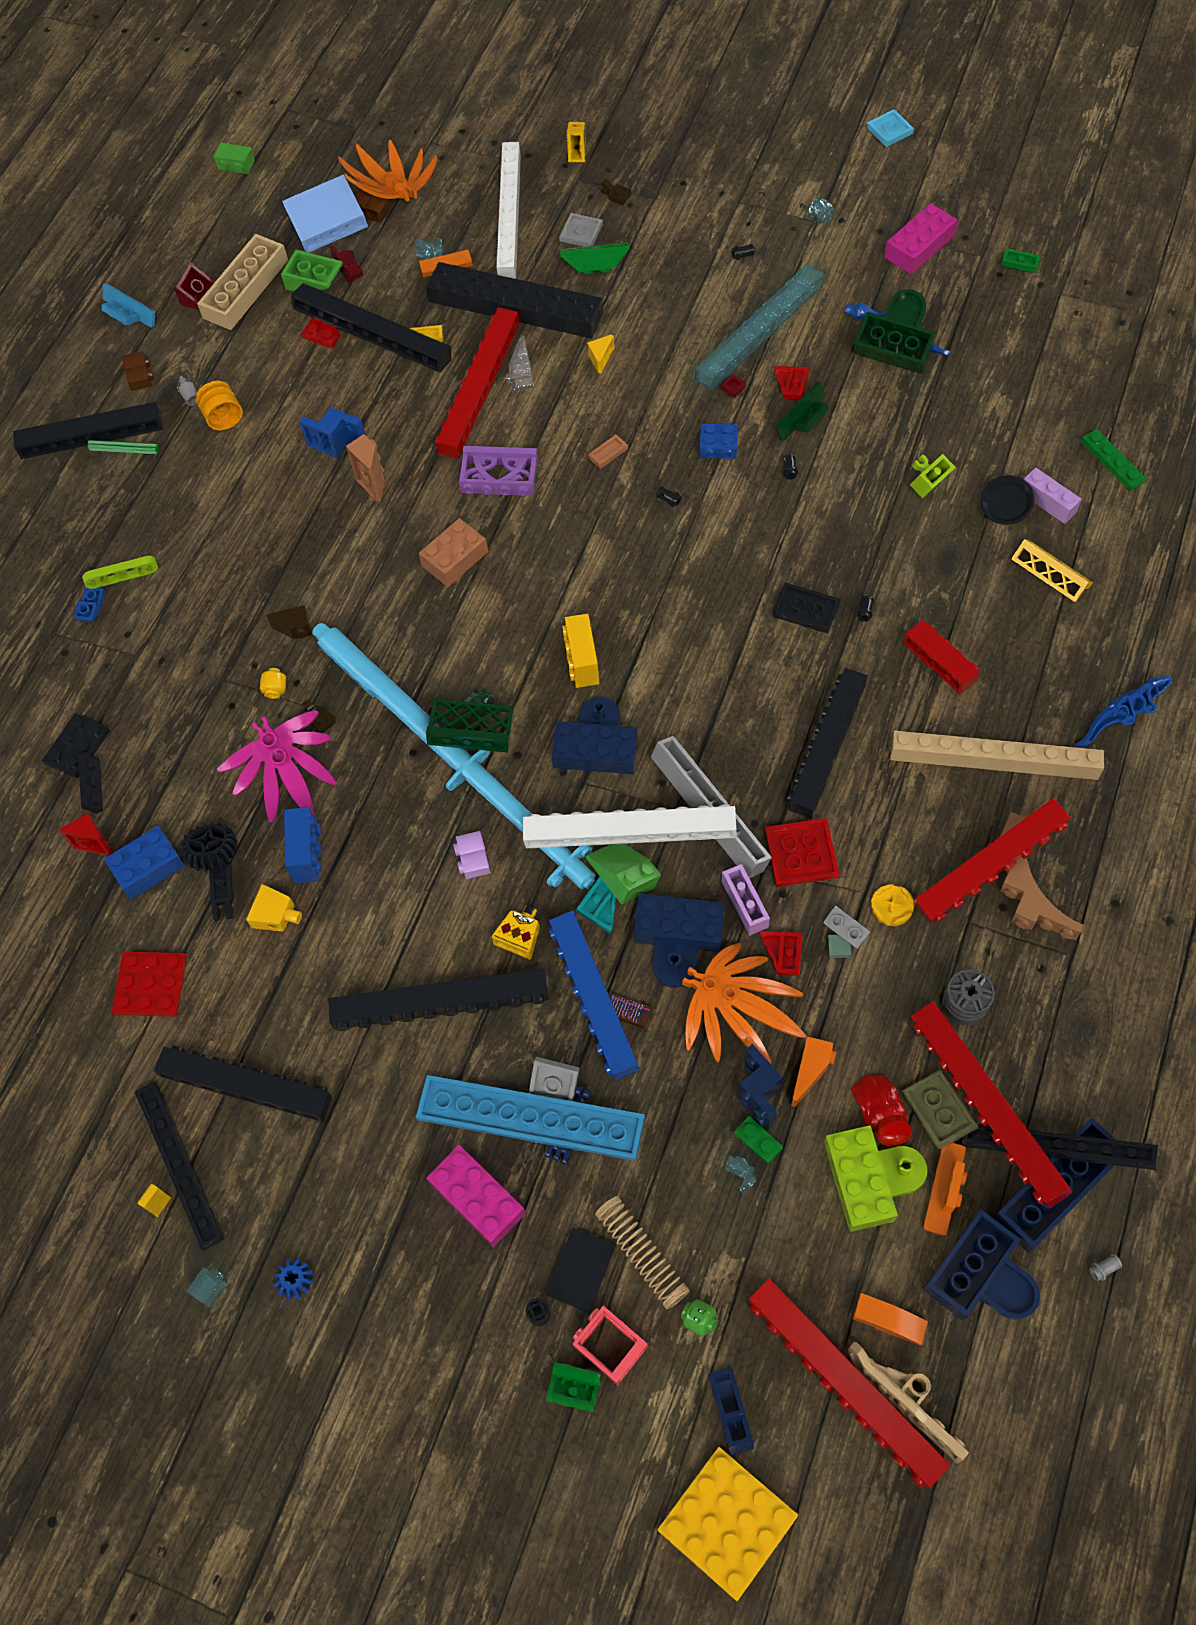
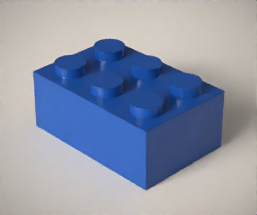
M309 807L284 810L285 868L294 884L319 881V873H322V864L318 854L322 853L321 843L318 842V836L321 835L320 823H317L316 815L312 814Z
M159 826L104 859L119 885L130 899H133L185 866Z

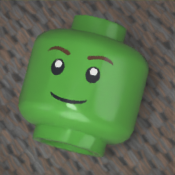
M702 1300L689 1301L682 1311L681 1319H683L684 1327L699 1336H705L709 1331L711 1333L714 1332L718 1325L716 1309Z

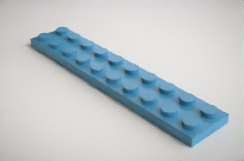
M427 1075L416 1119L636 1161L645 1115Z

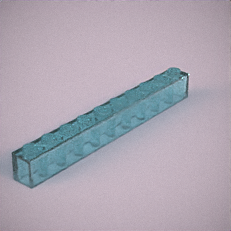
M808 263L803 268H800L795 276L788 279L781 289H778L770 299L764 302L762 307L755 310L748 320H745L736 331L730 334L729 338L721 342L714 352L709 353L707 358L696 366L695 382L712 392L823 286L824 273Z

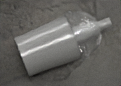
M180 376L177 383L178 392L181 393L187 405H196L197 391L194 382L189 378Z

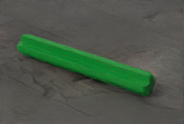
M89 440L87 445L90 451L158 454L159 451L158 444Z

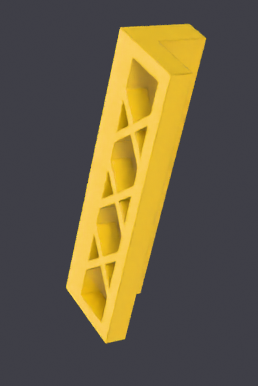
M1024 539L1011 558L1074 602L1093 583L1030 540ZM1024 549L1030 552L1031 561L1023 562L1018 558ZM1035 562H1045L1047 571L1042 573L1036 571ZM1060 572L1063 582L1054 583L1051 573ZM1075 582L1081 586L1075 596L1068 592L1067 584Z

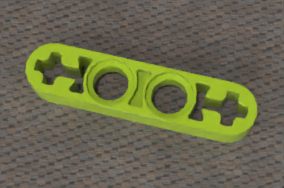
M145 556L87 571L83 574L82 579L86 588L94 589L152 574L157 571L158 564L155 557Z

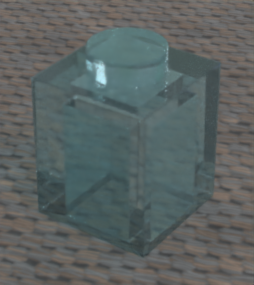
M203 1267L186 1292L211 1308L227 1283L222 1280L224 1275L218 1270L212 1268L209 1271Z

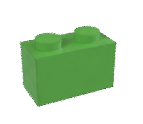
M220 143L214 155L218 170L249 174L255 162L251 147Z

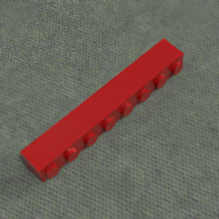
M1052 798L917 897L914 904L930 924L934 921L940 922L947 916V911L952 908L954 910L958 909L965 903L963 900L969 895L974 897L981 892V887L984 884L988 883L990 885L999 878L998 874L1003 870L1008 872L1017 865L1016 861L1018 859L1029 857L1034 852L1033 848L1037 845L1042 847L1052 839L1050 837L1055 832L1060 834L1069 827L1067 823H1069L1071 817L1055 798Z

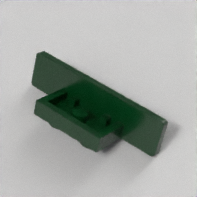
M817 381L776 424L775 429L781 441H784L794 430L808 433L829 410L827 403H821L826 394L820 381Z

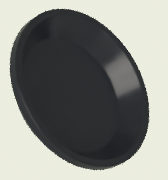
M1012 475L993 479L985 486L981 495V507L984 514L991 521L1002 525H1011L1022 521L1030 514L1034 505V493L1031 486L1022 478Z

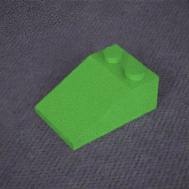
M295 250L281 273L285 289L295 291L302 283L318 290L329 289L343 263L339 260Z
M610 844L585 857L621 905L639 897V894H645L655 889L661 876L648 858L626 844Z

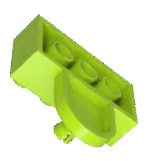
M871 1125L826 1135L825 1149L849 1232L895 1222L898 1214L893 1197L917 1191L926 1180L927 1164L923 1156L915 1149L907 1146H898L878 1151Z

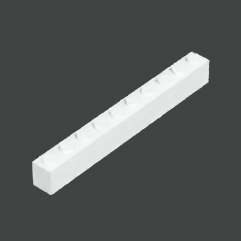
M503 142L497 273L501 276L516 279L521 156L519 142Z
M727 804L718 807H678L668 810L666 808H657L649 811L636 809L629 812L615 810L610 813L594 811L590 814L573 812L570 815L553 813L550 816L532 814L529 817H523V841L526 848L737 838L735 806Z

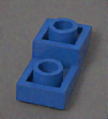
M85 587L82 601L77 603L74 619L93 622L101 609L106 591L101 588L88 589Z

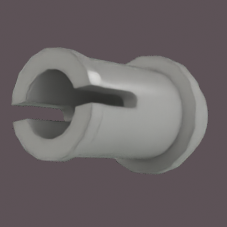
M1112 1254L1098 1264L1096 1262L1092 1263L1089 1271L1096 1281H1104L1106 1276L1121 1269L1122 1263L1115 1254Z

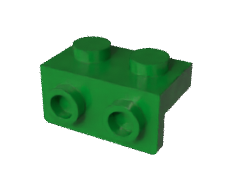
M554 1363L546 1401L594 1412L600 1388L601 1374L592 1369L572 1367L567 1363Z

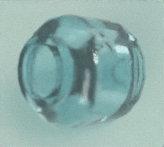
M824 197L815 198L811 201L808 214L817 224L828 223L834 216V207Z

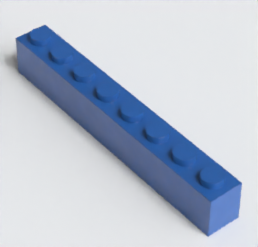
M570 911L549 920L552 928L548 929L553 941L557 940L559 943V947H556L560 959L565 958L567 963L564 966L568 978L573 977L575 984L571 985L575 996H580L583 1003L579 1005L584 1017L588 1015L591 1021L587 1024L591 1035H596L599 1042L595 1043L600 1056L605 1055L607 1060L603 1064L608 1076L613 1075L615 1080L639 1071L640 1068L574 912Z

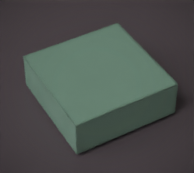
M828 935L829 958H851V944L840 935Z

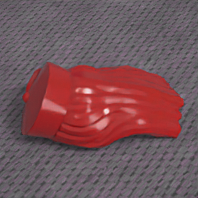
M867 1074L860 1079V1082L853 1085L851 1091L855 1100L860 1105L864 1124L866 1126L871 1125L874 1137L886 1147H896L904 1144L911 1136V1127L907 1122V1113L898 1091L886 1075L872 1076Z

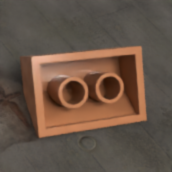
M363 434L348 444L346 448L356 482L379 503L381 502L385 481L383 476L384 469L380 465L381 458L376 450L378 448L377 444L373 439H369Z

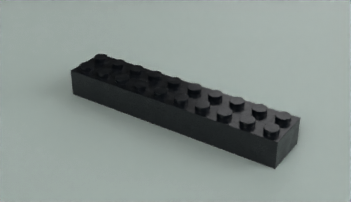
M438 262L426 286L428 299L431 303L489 316L495 314L498 307L518 312L520 323L591 339L603 315V299L601 297Z

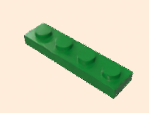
M1098 429L1082 437L1081 443L1129 491L1145 483L1147 478Z

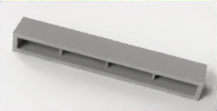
M674 736L657 742L651 755L652 760L691 808L729 805ZM736 814L737 838L716 840L737 866L742 864L750 879L764 872L772 857Z

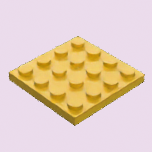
M718 1447L657 1531L733 1599L738 1601L796 1520L798 1514Z

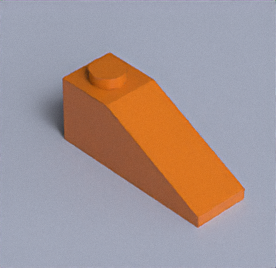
M807 1036L791 1106L796 1107L824 1075L828 1065L834 1063L836 1051L832 1050L834 1043Z

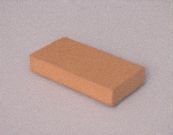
M614 435L590 452L588 458L601 469L628 450V445L620 437Z

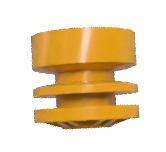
M209 382L197 392L195 401L208 426L218 431L227 430L235 426L242 418L243 410L226 382Z

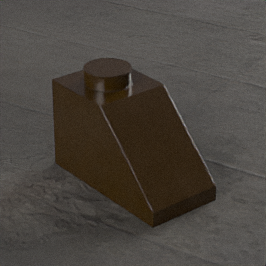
M305 605L267 614L271 628L292 639L305 638L312 635Z

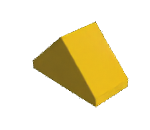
M611 334L587 343L588 356L600 374L614 350V335Z

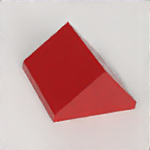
M88 813L60 829V833L73 849L109 856L113 854L102 831Z

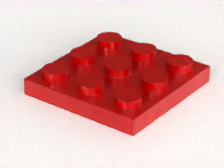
M827 818L765 827L776 887L839 878L840 874Z
M122 952L111 1013L124 1016L178 1017L187 955L185 953Z

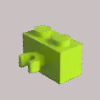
M944 454L931 465L924 455L918 459L921 464L917 460L912 464L915 470L921 471V474L910 486L922 499L956 468Z

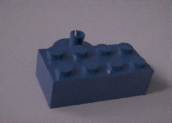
M604 697L592 698L582 706L579 723L556 721L552 750L553 768L634 775L638 741L637 727L619 726V708L612 700Z
M639 894L634 943L655 945L653 972L661 984L670 988L683 987L682 981L684 978L688 980L693 979V976L688 975V969L691 967L696 970L698 950L720 952L725 903Z
M981 1209L974 1216L923 1289L962 1321L969 1316L980 1299L1003 1317L1012 1320L1024 1319L1031 1315L1038 1307L1040 1301V1292L1036 1281L1027 1272L1008 1259L1021 1239Z

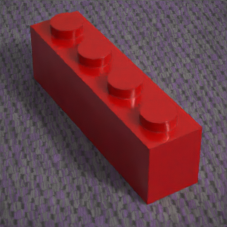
M922 620L906 632L903 644L958 694H962L977 681L980 670L976 664L966 659L963 653L958 649L956 650L945 637L939 635L932 625Z

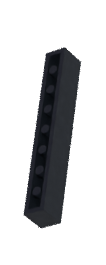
M152 402L13 431L14 448L21 459L87 446L89 440L112 441L163 430V424L157 403Z
M847 668L844 669L842 675L838 674L835 682L837 686L836 691H831L828 702L831 703L829 707L825 706L821 718H824L822 724L818 723L815 735L817 737L815 740H811L808 747L809 756H804L801 768H803L802 773H797L794 785H796L795 790H790L786 802L789 803L788 811L812 819L865 689L868 675Z
M164 1046L154 1068V1072L161 1078L324 1122L332 1100V1096L326 1087L315 1085V1087L307 1086L306 1082L299 1079H294V1082L286 1080L285 1076L276 1073L273 1076L267 1075L264 1070L253 1068V1070L245 1069V1066L240 1063L233 1062L232 1065L227 1064L225 1060L218 1057H212V1059L205 1058V1055L200 1052L192 1051V1054L187 1053L178 1046H172V1048Z

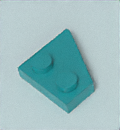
M601 877L595 882L576 909V912L610 934L613 927L616 897Z

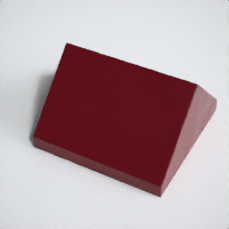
M191 262L187 265L174 289L181 306L199 310L197 303L215 281Z

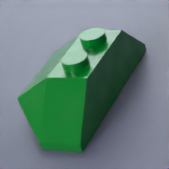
M628 242L560 249V256L578 272H583V274H592L593 271L597 270L605 273L610 272V269L616 267L630 247Z

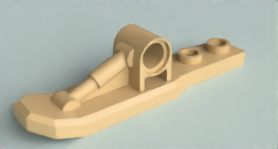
M853 1342L847 1351L851 1363L907 1421L916 1426L956 1464L963 1461L969 1453L964 1448V1443L959 1438L949 1435L944 1430L945 1426L938 1419H932L919 1406L931 1389L927 1376L920 1373L914 1375L905 1374L890 1367L876 1364L873 1359L867 1356L865 1350L858 1343ZM912 1382H917L921 1385L922 1393H917L913 1389Z

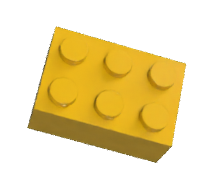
M582 614L565 617L566 625L562 626L570 679L575 681L576 688L598 685V663L589 615Z

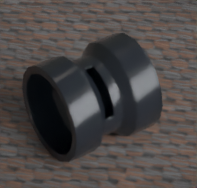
M536 1298L532 1299L526 1306V1316L533 1325L543 1326L548 1323L551 1311L546 1301Z

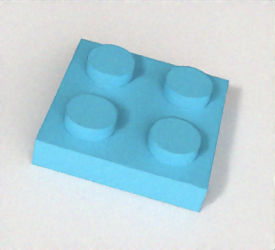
M895 109L867 122V129L885 147L912 135L914 128Z

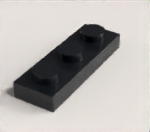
M83 752L78 755L81 808L98 814L103 811L99 758Z

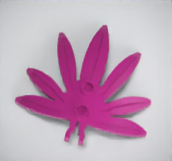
M317 710L298 715L274 730L270 728L268 719L265 716L262 717L266 732L256 722L252 723V726L258 731L260 738L235 752L217 768L219 772L230 771L240 767L251 758L234 787L232 794L238 796L253 782L262 762H265L263 777L264 801L270 823L275 821L279 804V785L276 768L296 804L300 808L309 807L312 814H315L309 789L299 769L292 761L293 758L304 769L320 780L334 786L337 784L333 776L317 760L293 747L294 743L300 745H319L331 740L329 735L318 732L293 733L310 725L319 714Z

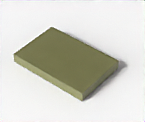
M941 1069L901 1091L938 1151L978 1129L977 1123Z

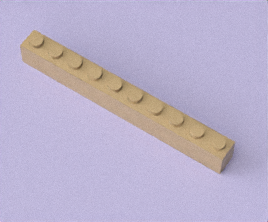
M894 731L891 741L890 760L1093 780H1098L1104 770V750Z

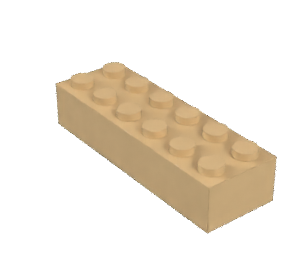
M255 234L197 303L202 318L232 330L288 261L284 245Z

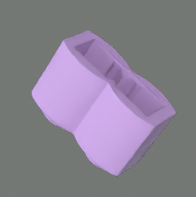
M477 831L457 836V843L453 845L456 856L460 855L461 861L457 862L460 874L464 873L466 879L489 874L490 868L481 832Z

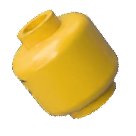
M277 668L268 669V671L261 674L260 691L267 698H279L286 691V676Z

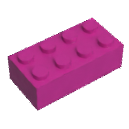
M930 203L887 241L884 258L908 273L913 274L955 236L958 219Z
M460 1145L426 1178L430 1185L493 1248L526 1214L524 1208Z

